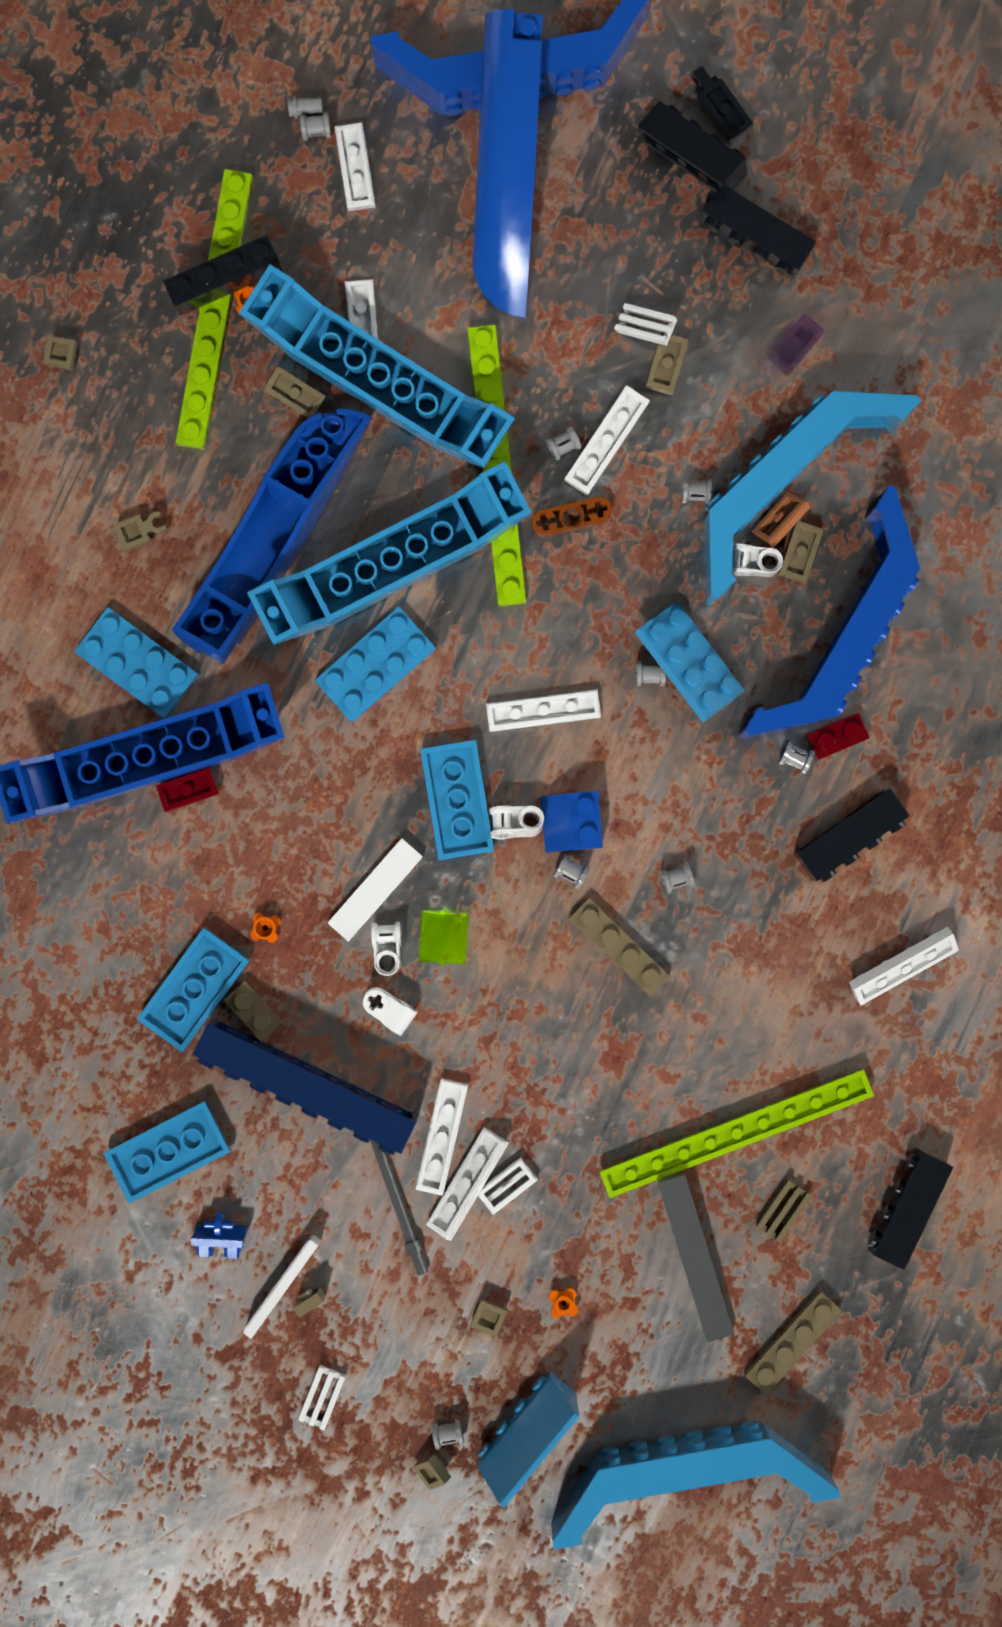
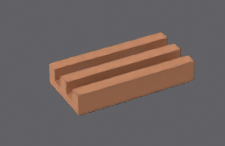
M787 491L751 533L755 538L774 548L808 511L810 505L804 499Z

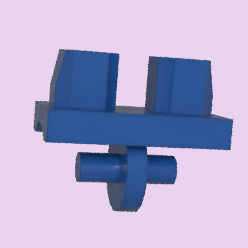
M217 1212L215 1220H205V1224L195 1225L191 1246H196L198 1257L213 1256L214 1247H224V1256L226 1258L238 1259L245 1242L247 1226H234V1221H224V1213Z

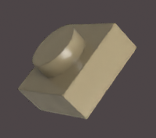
M48 335L43 364L73 371L78 346L77 341Z
M320 1287L314 1291L308 1288L296 1297L298 1301L295 1303L293 1310L300 1318L323 1303L326 1296Z
M481 1298L470 1327L497 1338L507 1314V1308Z
M435 1454L420 1459L413 1466V1469L429 1490L446 1484L451 1478L444 1463Z

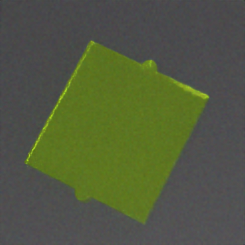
M447 911L442 913L421 912L419 962L439 963L441 966L445 963L465 964L468 915L448 914Z

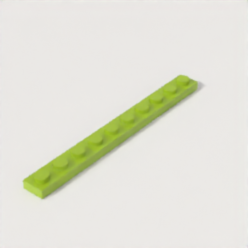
M224 169L208 261L242 245L253 183V175L251 173ZM233 293L208 303L199 309L176 444L179 446L205 450Z
M496 325L469 327L468 337L475 399L488 404L492 403L505 412ZM507 433L483 468V472L505 461L512 473ZM516 524L491 542L498 607L526 604L518 524Z
M859 1069L599 1170L608 1196L612 1198L873 1097L874 1094L864 1069Z

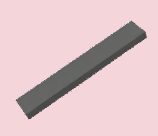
M682 1172L657 1180L707 1343L734 1335L685 1173Z

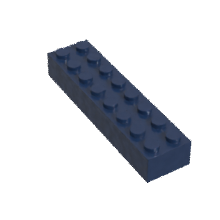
M217 1019L207 1023L192 1054L198 1057L197 1062L211 1069L215 1065L225 1070L223 1073L225 1076L236 1081L242 1078L250 1082L249 1087L258 1092L265 1093L267 1090L276 1094L275 1099L289 1106L295 1103L302 1107L301 1111L304 1114L313 1118H317L320 1115L328 1119V1125L338 1130H343L345 1127L353 1131V1136L363 1142L369 1143V1140L379 1143V1149L391 1155H395L396 1152L402 1154L419 1116L272 1045L261 1042L259 1039Z

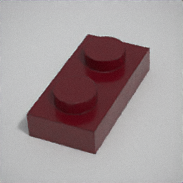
M859 712L805 735L811 749L815 751L816 761L870 738Z
M211 768L156 785L164 812L166 813L220 795Z

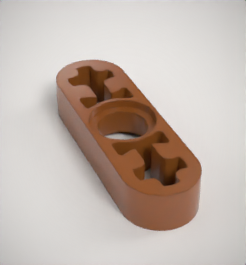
M594 497L543 509L534 514L532 529L538 536L548 537L603 524L610 518L612 506L606 498ZM595 504H600L601 508L606 507L607 510L603 512V517L598 518L597 513L588 515L589 521H584L582 506H587L586 512L594 510ZM570 509L576 510L580 515L579 521L573 525L566 523L563 518L564 513ZM559 512L561 528H557V522L549 524L548 530H543L542 526L537 527L536 523L540 522V517L545 516L546 520H553L556 517L554 513Z

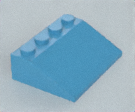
M551 1371L546 1377L542 1375L537 1379L532 1387L534 1392L528 1399L522 1398L514 1408L515 1415L510 1421L505 1419L495 1432L497 1434L496 1438L491 1444L487 1441L477 1454L479 1456L478 1469L498 1503L503 1508L506 1507L580 1417L576 1392Z

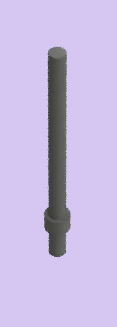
M370 1140L406 1241L404 1247L407 1255H411L417 1275H423L428 1272L421 1252L423 1246L420 1238H416L387 1153L379 1149V1143Z

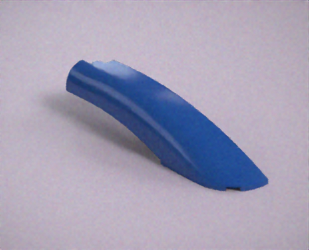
M499 9L488 12L485 15L473 271L479 289L494 307L508 315L526 318L543 14L514 13V9Z
M336 409V412L322 415L318 413L310 417L295 430L262 478V483L220 558L172 628L175 635L196 652L200 654L203 652L224 664L236 644H241L259 617L247 592L272 579H280L286 575L343 476L371 421V416L355 410Z

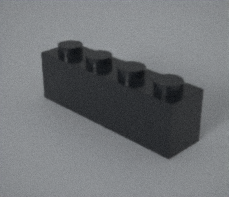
M659 101L638 125L642 142L725 199L748 174L746 157L741 151L736 148L730 149L724 145L719 136L708 134L698 122L693 119L687 120L672 105L668 107Z
M732 191L726 199L717 192H714L704 208L700 219L704 227L713 233L720 232L727 237V240L732 245L738 248H746L756 260L760 262L767 261L775 266V270L785 277L791 276L794 279L816 244L815 240L735 191Z
M265 235L163 280L175 309L181 316L258 282L270 264L280 271L283 270L268 235Z
M890 788L884 789L796 851L794 855L812 881L821 880L824 883L837 874L834 869L843 863L845 866H848L860 857L858 852L867 847L868 850H871L883 841L881 836L886 832L890 831L893 834L904 827L906 824L903 820L910 815Z
M918 1148L915 1153L909 1154L904 1166L907 1170L903 1178H899L896 1181L892 1190L894 1197L890 1205L886 1204L880 1215L882 1222L878 1230H873L868 1240V1245L870 1246L868 1250L873 1256L902 1270H905L953 1170V1166Z

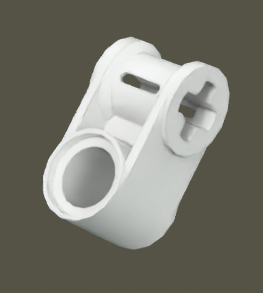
M733 544L732 575L772 577L782 567L783 557L777 549L755 547L748 544ZM742 555V564L740 565V556ZM766 556L773 557L777 566L774 569H766L762 564V559Z
M495 806L489 809V814L492 815L493 831L490 832V837L493 839L534 837L542 830L544 815L541 809L536 806ZM532 816L537 819L538 824L533 827L527 826L523 822L524 818Z
M400 921L396 922L395 925H377V923H372L371 933L375 969L381 975H394L401 967ZM393 933L392 936H380V934ZM385 955H391L395 959V967L391 971H385L380 966V960Z
M380 987L369 989L363 999L364 1009L400 1036L403 1035L418 1013L410 1005ZM381 995V1003L383 1005L377 1004L375 1007H372L369 997Z

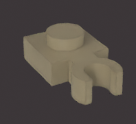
M153 512L146 521H143L142 516L139 514L114 524L123 551L128 552L151 543L149 534L161 535L166 533L168 529L165 525L159 528L154 526L155 520L163 517L160 512Z

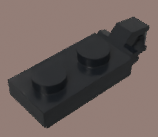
M703 66L693 71L691 79L697 86L694 91L697 99L729 143L752 128L753 122L722 78L718 79L716 75L711 78Z

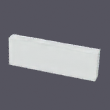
M359 122L335 126L348 211L374 208L375 200L363 124Z

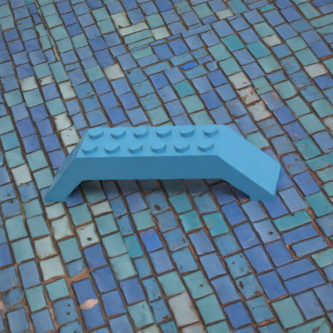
M271 264L239 312L244 319L296 362L436 450L484 468L515 420L514 417L492 403L488 404L465 395L325 307L297 284L293 278Z
M832 391L827 397L823 394L820 395L811 404L806 412V417L801 414L793 421L790 428L786 431L788 434L786 437L781 433L765 451L767 455L764 456L760 453L749 464V467L746 469L747 474L745 476L742 473L738 474L729 483V487L725 490L727 493L724 496L719 493L705 509L708 512L704 518L705 602L709 606L714 604L737 580L732 575L733 538L847 428H886L891 433L922 400L917 395Z
M504 461L479 474L476 479L458 492L302 572L276 580L272 579L247 592L272 643L275 645L330 627L476 553L528 517L532 512Z
M746 1421L741 1424V1427L735 1428L719 1426L714 1428L713 1432L708 1433L691 1431L685 1434L686 1437L675 1439L674 1436H663L657 1439L658 1442L647 1444L645 1441H636L629 1444L630 1447L618 1449L617 1446H608L594 1455L552 1521L553 1548L556 1550L583 1545V1534L606 1504L771 1474L780 1475L806 1492L812 1503L840 1498V1493L831 1474L766 1424L758 1423V1421Z

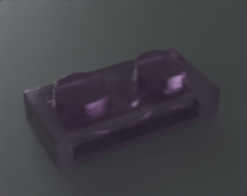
M804 313L767 359L787 376H790L826 330Z

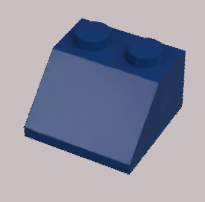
M598 791L541 796V808L544 815L545 853L603 848Z

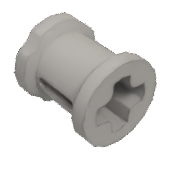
M324 112L321 116L306 117L305 114L300 115L303 141L308 140L309 137L316 136L331 138L328 112Z
M572 426L567 427V431L553 438H545L547 446L556 461L560 460V456L574 449H582ZM567 440L569 441L568 443H566V444H564V445H562V446H560V447L558 446L559 444H561V443H563V442H565V441H567Z
M688 478L683 479L682 503H687V501H705L706 504H709L711 502L712 479H707L706 482L689 481Z
M636 662V686H641L642 683H659L660 686H665L666 673L659 664Z
M788 740L781 753L779 764L784 765L786 763L800 769L801 773L806 774L815 751L811 749L806 751L793 746V743Z
M565 854L553 877H561L579 889L590 868L587 866L582 867L569 860V856Z
M688 862L682 863V866L668 871L665 869L660 870L661 879L667 894L672 893L674 889L686 885H695Z
M456 1419L454 1423L432 1424V1435L436 1450L441 1449V1446L464 1444L460 1419Z

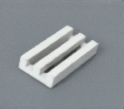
M624 303L623 314L620 313V322L614 328L616 332L667 346L677 322L675 316ZM633 314V315L645 317V318H648V319L660 321V322H663V323H667L668 326H667V325H663V324H659V323H655V322H652V321L640 319V318H637V317H633V316H630V315ZM631 323L665 333L664 336L627 327L626 325Z
M519 1157L485 1183L478 1196L494 1215L535 1183L538 1178L532 1173L524 1160ZM517 1167H521L522 1170L486 1197L485 1192ZM524 1175L528 1176L529 1179L493 1206L492 1200Z
M320 1365L298 1420L301 1422L306 1421L311 1426L316 1425L319 1429L325 1430L346 1375ZM323 1373L327 1374V1379L312 1416L308 1415L307 1411ZM334 1377L338 1379L323 1419H318V1414Z

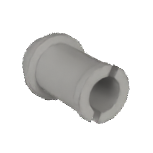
M293 95V98L288 99L289 116H295V119H298V116L302 114L323 115L321 96L296 98V95Z

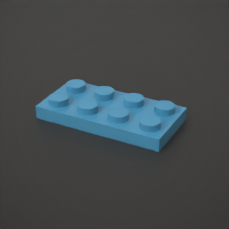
M678 601L635 631V634L702 722L706 721L745 691Z
M398 606L314 681L353 723L431 655L436 648Z
M109 607L106 608L74 651L164 719L170 715L199 676L198 673Z
M476 740L420 749L438 860L493 852L494 846L493 840L490 837L491 828Z
M203 927L137 1020L183 1053L248 965L250 959L206 927Z
M205 1100L103 1154L130 1204L232 1150Z

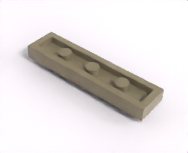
M590 898L569 917L650 997L669 979L670 976Z
M819 1290L744 1373L745 1377L767 1396L838 1317L842 1310Z

